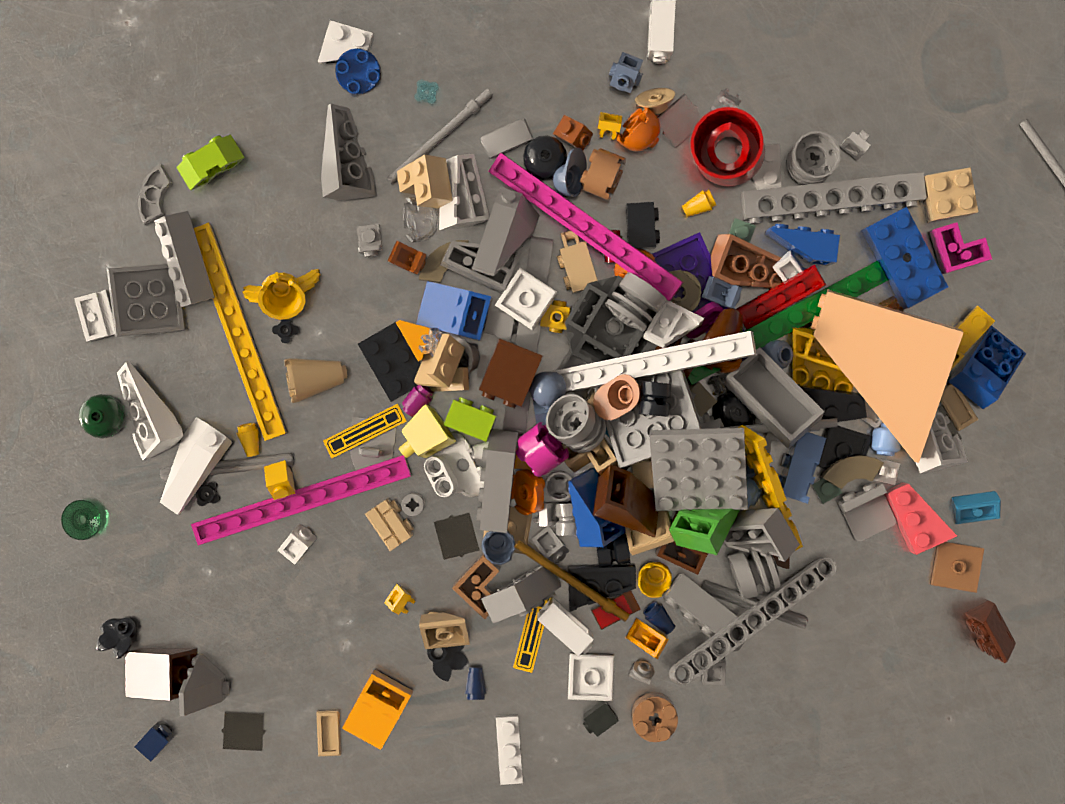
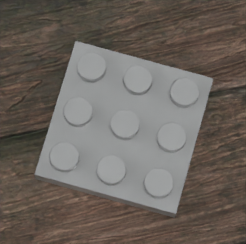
M168 264L107 269L115 337L185 330L182 307L175 296L176 290L173 280L169 276Z

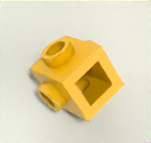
M554 300L553 304L551 303L541 318L540 326L549 327L550 332L563 333V330H566L565 321L571 312L572 306H566V301ZM555 313L561 315V320L555 318Z

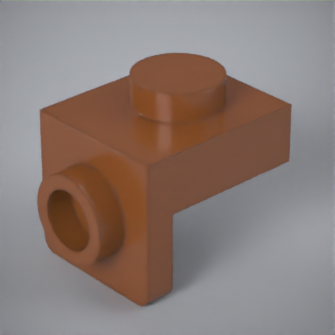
M564 115L553 135L575 148L584 150L590 143L593 133L584 124Z
M396 241L388 262L411 273L418 274L425 266L426 254Z

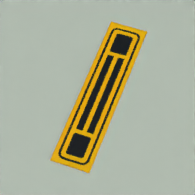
M396 404L323 440L332 459L407 421L399 405Z
M551 598L543 600L544 603L533 608L532 612L526 615L513 668L530 673L533 672L544 625L537 619V613Z

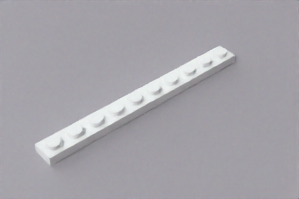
M747 331L551 372H557L563 376L566 383V393L602 386L622 374L638 379L757 354L753 332Z

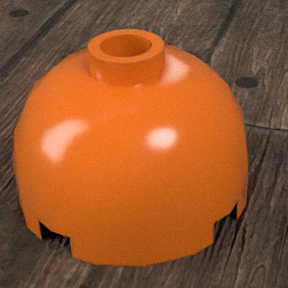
M644 107L643 111L639 108L623 124V127L626 128L623 134L620 132L617 134V141L625 148L635 152L644 151L647 148L652 149L659 142L658 136L661 124L659 118L652 110Z

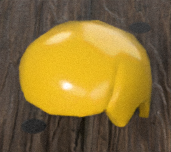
M649 562L639 571L638 586L647 597L660 598L671 587L672 573L668 566L661 562Z

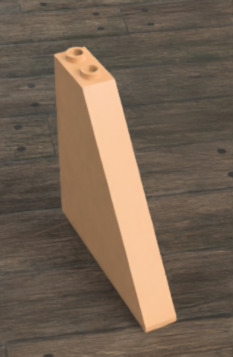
M827 290L826 295L821 294L818 303L821 311L819 316H814L811 329H814V337L914 462L919 463L963 335L962 329Z

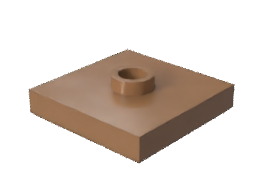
M951 542L937 545L931 585L977 593L984 548Z

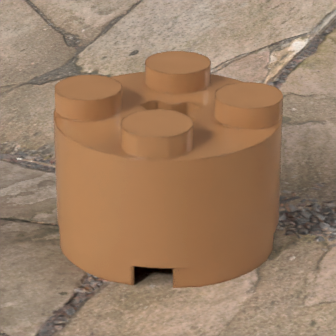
M602 148L599 150L593 149L589 162H591L588 171L585 170L583 172L580 183H582L584 191L610 200L609 193L614 194L623 173V170L619 168L621 164L625 165L626 158Z
M658 692L647 693L638 698L632 707L631 718L633 726L641 738L650 742H661L668 740L675 732L678 724V715L673 703L664 694ZM657 713L659 719L657 718L655 721H652L649 716H654Z

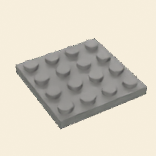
M684 370L635 379L640 386L641 381L672 384L671 397L667 399V402L670 404L669 417L639 414L638 405L617 419L605 420L619 468H625L651 458L650 430L703 429ZM601 386L594 387L595 393Z
M744 428L650 430L649 437L656 511L748 509Z

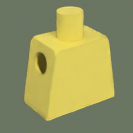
M425 404L402 429L407 442L400 446L399 450L406 458L410 457L413 453L420 457L428 458L455 443L456 439L447 426H444V422L435 408Z

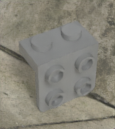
M871 482L863 486L864 490L855 493V491L850 492L842 497L843 500L837 502L856 541H863L894 526L897 522L884 495L887 491L883 484Z

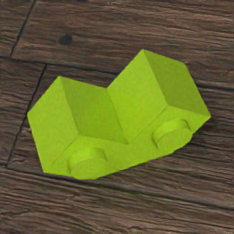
M218 135L199 150L184 155L182 157L183 161L176 168L189 189L193 190L207 185L217 174L235 168L245 157L231 135L225 137Z

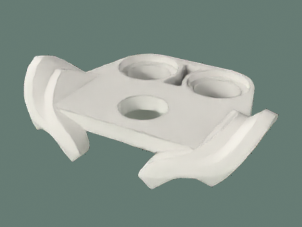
M453 431L451 433L456 442L428 458L424 463L425 472L434 491L440 497H448L451 494L462 493L467 497L479 496V489L484 488V482L480 481L482 467L476 466L471 455L473 449L459 432ZM462 458L469 462L467 471H462L458 468V461ZM434 460L440 463V471L433 467ZM444 480L450 483V491L444 489Z

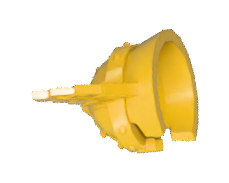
M313 269L307 274L295 278L288 273L276 272L268 276L262 283V286L247 285L243 287L244 291L242 293L249 302L258 303L262 312L270 318L278 320L290 319L297 316L303 310L306 303L304 292L315 287L314 285L319 281L318 278L321 274L319 269Z

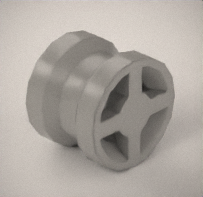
M418 493L408 494L402 500V510L408 516L420 514L425 507L424 498Z

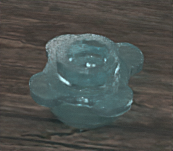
M423 79L417 82V93L414 95L415 100L418 102L422 100L428 101L429 104L435 103V94L439 89L436 82L430 83Z

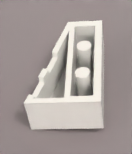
M456 155L447 159L453 201L440 207L439 230L474 226L489 220L475 155Z

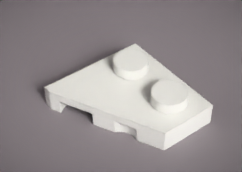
M330 20L318 63L326 64V62L337 61L344 52L354 48L369 51L374 34Z
M780 144L765 145L763 164L755 176L752 177L757 190L781 187ZM742 145L736 146V152L741 155Z
M667 300L654 316L643 338L665 348L701 326L704 318Z

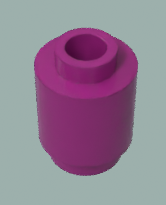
M414 386L402 402L404 406L403 411L409 416L414 417L425 404L429 405L434 392L427 386Z

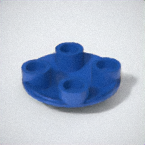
M361 48L350 49L344 52L336 63V78L339 84L351 94L366 93L378 83L380 65L371 52Z

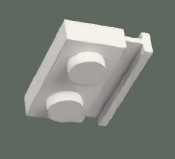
M108 290L74 298L86 342L115 334Z

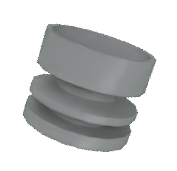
M811 131L801 136L789 151L787 157V169L791 177L803 185L824 182L839 165L841 159L840 147L831 135L822 131ZM809 157L811 160L816 161L814 165L812 164V162H807Z
M628 272L619 284L623 291L626 292L624 296L613 292L612 296L619 303L617 304L608 299L605 305L624 324L644 332L647 326L640 319L642 318L651 323L653 319L646 312L647 309L658 313L667 299L650 284Z
M569 394L560 397L551 405L546 416V426L549 433L573 452L584 453L591 451L600 444L606 432V421L599 417L594 407L579 395Z
M751 550V559H747L743 551L728 556L736 585L743 600L758 596L757 585L761 584L766 593L770 592L768 581L771 582L774 590L781 588L779 570L773 555L769 554L767 557L758 556L757 551Z

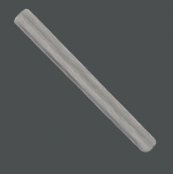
M287 453L219 461L209 475L264 469V466L283 460L287 462L288 466H292L294 462L293 455ZM172 467L160 469L162 480H168Z

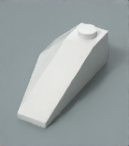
M125 362L117 374L123 398L129 402L130 413L127 414L129 421L133 420L136 433L132 434L133 439L144 461L175 446L184 435L174 414L130 362Z
M197 417L183 434L184 436L181 439L160 500L161 504L178 516L233 443L225 435Z

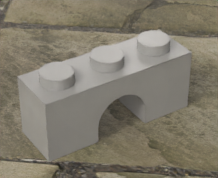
M488 310L484 333L495 335L498 339L513 343L511 342L512 333L517 334L519 321L507 313ZM480 355L477 377H484L492 356Z

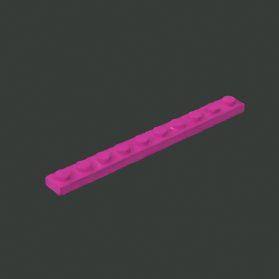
M500 153L488 172L516 192L522 193L527 200L626 271L650 284L668 301L673 299L684 283L505 154Z
M402 455L297 489L295 494L276 500L269 498L193 523L191 526L197 544L201 545L411 477L406 458Z

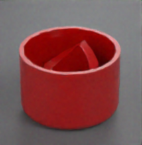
M722 107L710 111L696 124L691 136V152L699 171L706 179L721 186H736L747 182L759 171L765 157V143L762 130L754 117L738 108ZM725 137H734L742 143L740 157L733 163L726 164L721 162L715 152L717 143Z

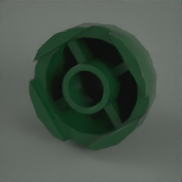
M98 394L90 397L83 403L79 411V421L86 433L95 438L104 439L115 436L123 428L126 421V412L123 404L114 396Z

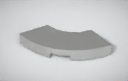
M162 164L156 166L142 183L138 198V209L144 225H148L165 215L162 207L163 197L173 183Z

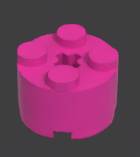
M539 422L518 438V449L516 450L518 458L521 461H525L537 477L546 475L569 457L568 448H563L562 442L549 433L546 424L542 425L543 422Z

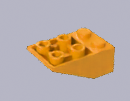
M374 669L342 729L381 750L408 703L413 690Z

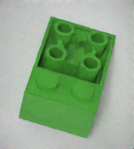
M681 509L669 531L677 546L717 555L740 510Z

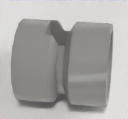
M560 470L549 474L546 478L545 490L551 499L564 501L571 496L568 491V481L572 480L570 474Z
M572 502L555 503V516L559 518V521L556 522V535H576L577 528L575 517L572 513Z

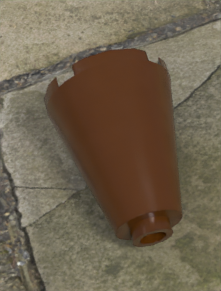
M733 308L724 309L703 340L742 333V314ZM742 358L704 366L710 370H713L714 367L719 368L721 373H730L739 369Z

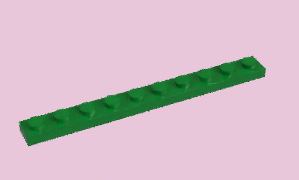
M876 261L744 332H753L755 348L757 350L759 347H764L770 341L789 334L793 331V328H800L813 321L814 316H819L821 308L818 307L821 294L826 295L827 290L856 298L883 284L888 279L879 262ZM705 366L694 367L687 380L690 385H693L721 369L714 367L713 370H710Z

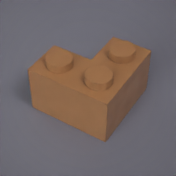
M483 554L452 587L484 619L489 614L481 599L494 593L486 585L500 571V567L497 564H492Z

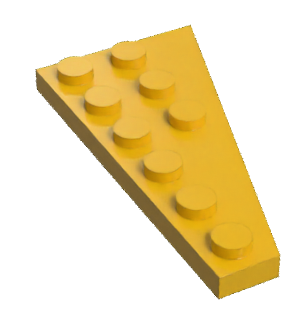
M744 425L737 427L744 428L745 452L747 454L746 463L750 469L753 468L756 474L753 476L755 483L759 488L763 489L765 495L762 498L768 508L771 507V509L779 508L800 544L796 550L802 548L803 545L793 521L788 519L792 514L784 503L787 499L776 470L769 465L773 462L771 454L765 449V446H767L765 438Z

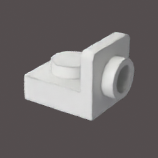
M299 524L278 551L295 565L317 537L308 528Z

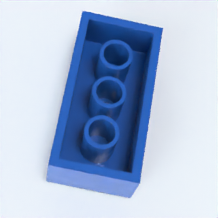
M907 207L861 230L876 260L883 269L902 310L910 308L948 288ZM904 254L907 255V257H908V262H905V261L903 260V255H904Z

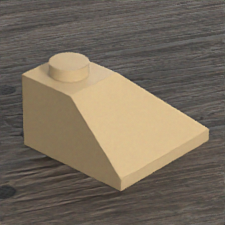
M430 612L421 615L419 628L425 649L470 645L464 618L444 612Z

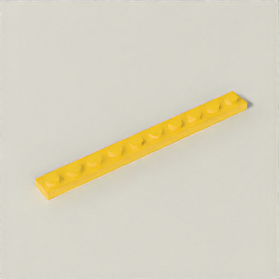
M208 222L195 227L194 232L215 297L213 301L264 441L286 434L287 431L212 226Z

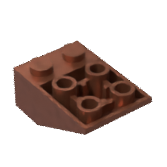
M988 600L966 612L965 614L968 618L966 624L971 632L975 631L979 638L976 642L980 650L986 652L988 656L991 655L995 660L998 659L1003 663L1008 662L1016 642L996 604Z

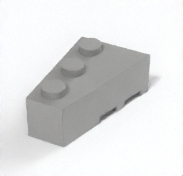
M451 241L440 264L441 266L499 293L505 290L523 249L516 250L496 275L491 276L472 270L480 244Z

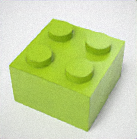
M460 397L459 400L454 399L444 426L485 442L488 441L491 429L497 418V415L493 414L494 409L483 405L479 409L472 406L473 401Z

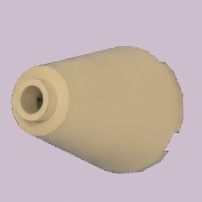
M284 359V365L287 367V385L290 398L292 397V403L300 402L344 383V379L347 378L346 366L341 365L340 361Z

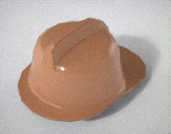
M622 374L615 377L596 391L593 400L595 412L604 420H614L639 405L642 399L640 394L641 386L630 375Z

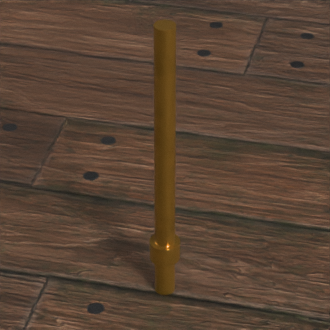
M518 540L514 545L516 549L601 605V609L608 614L612 613L624 622L629 618L630 614L618 607L615 601L609 597L606 599L521 540Z

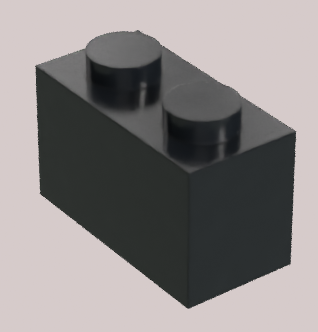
M654 202L626 204L627 241L636 249H655L656 243H660V232L655 230V221H659L658 207H654Z

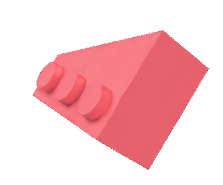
M902 482L886 490L887 493L884 495L911 553L917 555L957 537L910 484Z

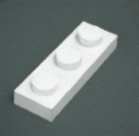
M496 716L500 785L523 783L519 716Z

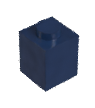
M157 722L134 747L151 762L174 737L167 726L160 725Z

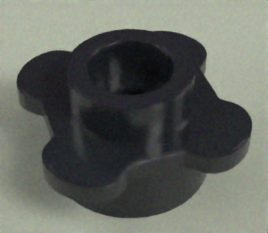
M283 319L278 325L273 326L272 332L281 338L282 343H289L290 338L299 333V327L294 326L290 319Z
M209 482L207 485L199 487L196 492L197 504L199 506L218 502L219 497L215 492V483Z

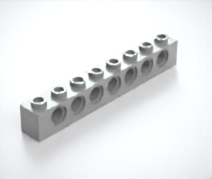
M924 172L751 190L741 193L743 221L749 220L750 224L762 223L765 218H772V221L786 220L785 216L793 215L794 219L808 218V214L817 213V217L828 216L830 211L848 214L853 213V209L861 208L862 212L874 211L876 206H884V209L898 208L897 204L906 203V207L919 206L920 202L927 199ZM897 186L905 189L904 197H899L896 194ZM875 188L882 191L883 197L881 200L874 197L873 190ZM852 191L859 192L861 196L859 202L851 199ZM829 193H834L837 195V204H831L829 202ZM806 196H813L815 198L816 205L814 207L806 204ZM784 198H790L793 201V209H786L784 207ZM761 201H769L771 211H763L760 206Z

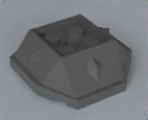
M620 276L587 283L565 321L571 353L588 364L654 351L657 347L656 344L643 338L650 325L649 322L642 318L640 319L647 326L644 332L631 328L616 318L605 305L608 299L617 304L619 303L612 296L613 292L620 293L623 296L626 293L619 286L623 279ZM650 309L646 311L652 319L657 313ZM611 320L617 321L620 325L617 333H612L608 328Z

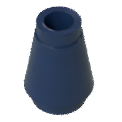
M656 601L648 605L643 612L646 616L645 619L666 635L671 633L676 627L663 605L658 604Z
M469 668L465 689L467 700H485L487 692L482 668Z

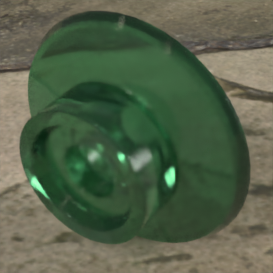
M76 500L65 507L61 516V524L65 533L71 538L87 540L98 532L101 526V514L93 503L86 500ZM81 516H84L86 519L84 524L80 521Z

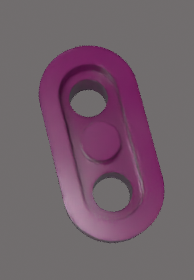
M710 302L694 312L703 317L704 320L701 326L689 332L686 336L688 338H697L708 331L724 309L718 303Z

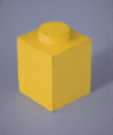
M285 460L264 466L266 487L274 500L295 494L293 473Z

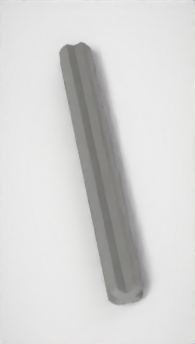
M704 581L701 586L711 596L747 609L761 601L753 597L743 600L739 592L708 581ZM768 603L767 609L770 613L774 612L775 605ZM789 610L776 618L803 629L808 623L806 616Z

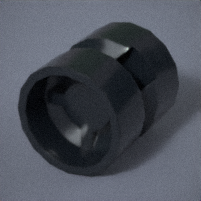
M641 381L640 394L644 398L639 403V414L669 417L670 404L667 402V399L671 397L672 384Z
M622 534L604 547H596L599 567L611 566L615 561L617 564L631 563L626 534Z

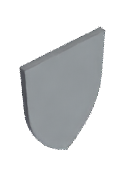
M352 417V426L367 418ZM397 427L350 449L351 459L356 470L392 459Z

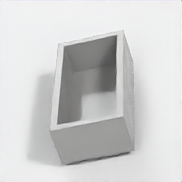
M759 347L756 350L757 355L749 356L740 364L738 370L726 376L725 386L789 449L822 419L824 411Z

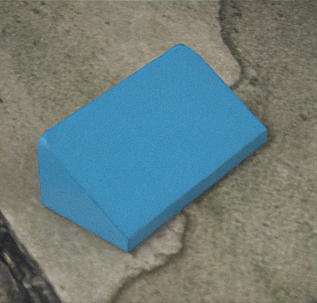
M996 491L952 497L955 524L1000 518L1001 500Z

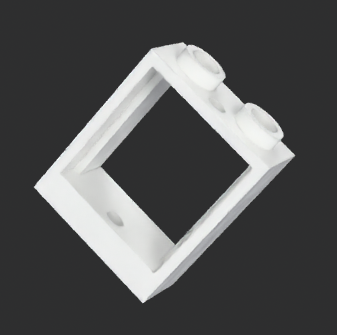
M652 0L650 4L648 60H653L655 64H665L666 61H670L673 54L676 0Z
M553 597L537 613L538 621L577 656L582 652L586 654L594 645L592 643L594 640L592 632Z

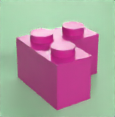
M957 222L929 231L942 274L992 260L986 237L964 244Z

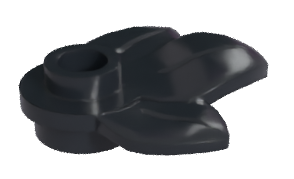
M122 618L120 620L109 619L100 626L103 634L97 640L96 649L98 651L113 649L115 657L117 659L122 658L131 647V638L136 633L135 622L130 618Z
M465 645L442 647L443 653L441 655L435 654L434 650L436 648L427 649L428 658L433 662V672L440 679L448 682L452 670H462L469 667L467 657L461 652Z

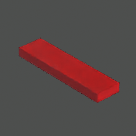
M814 264L736 310L742 314L743 324L746 329H749L826 286V283Z

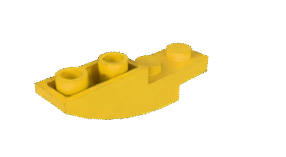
M978 305L963 321H960L955 326L962 329L963 335L951 370L995 322Z

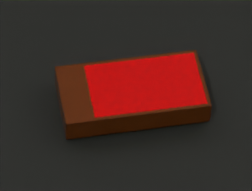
M632 591L611 598L618 607L630 615L641 610ZM601 605L591 609L601 630L621 620L614 614H608L602 610Z

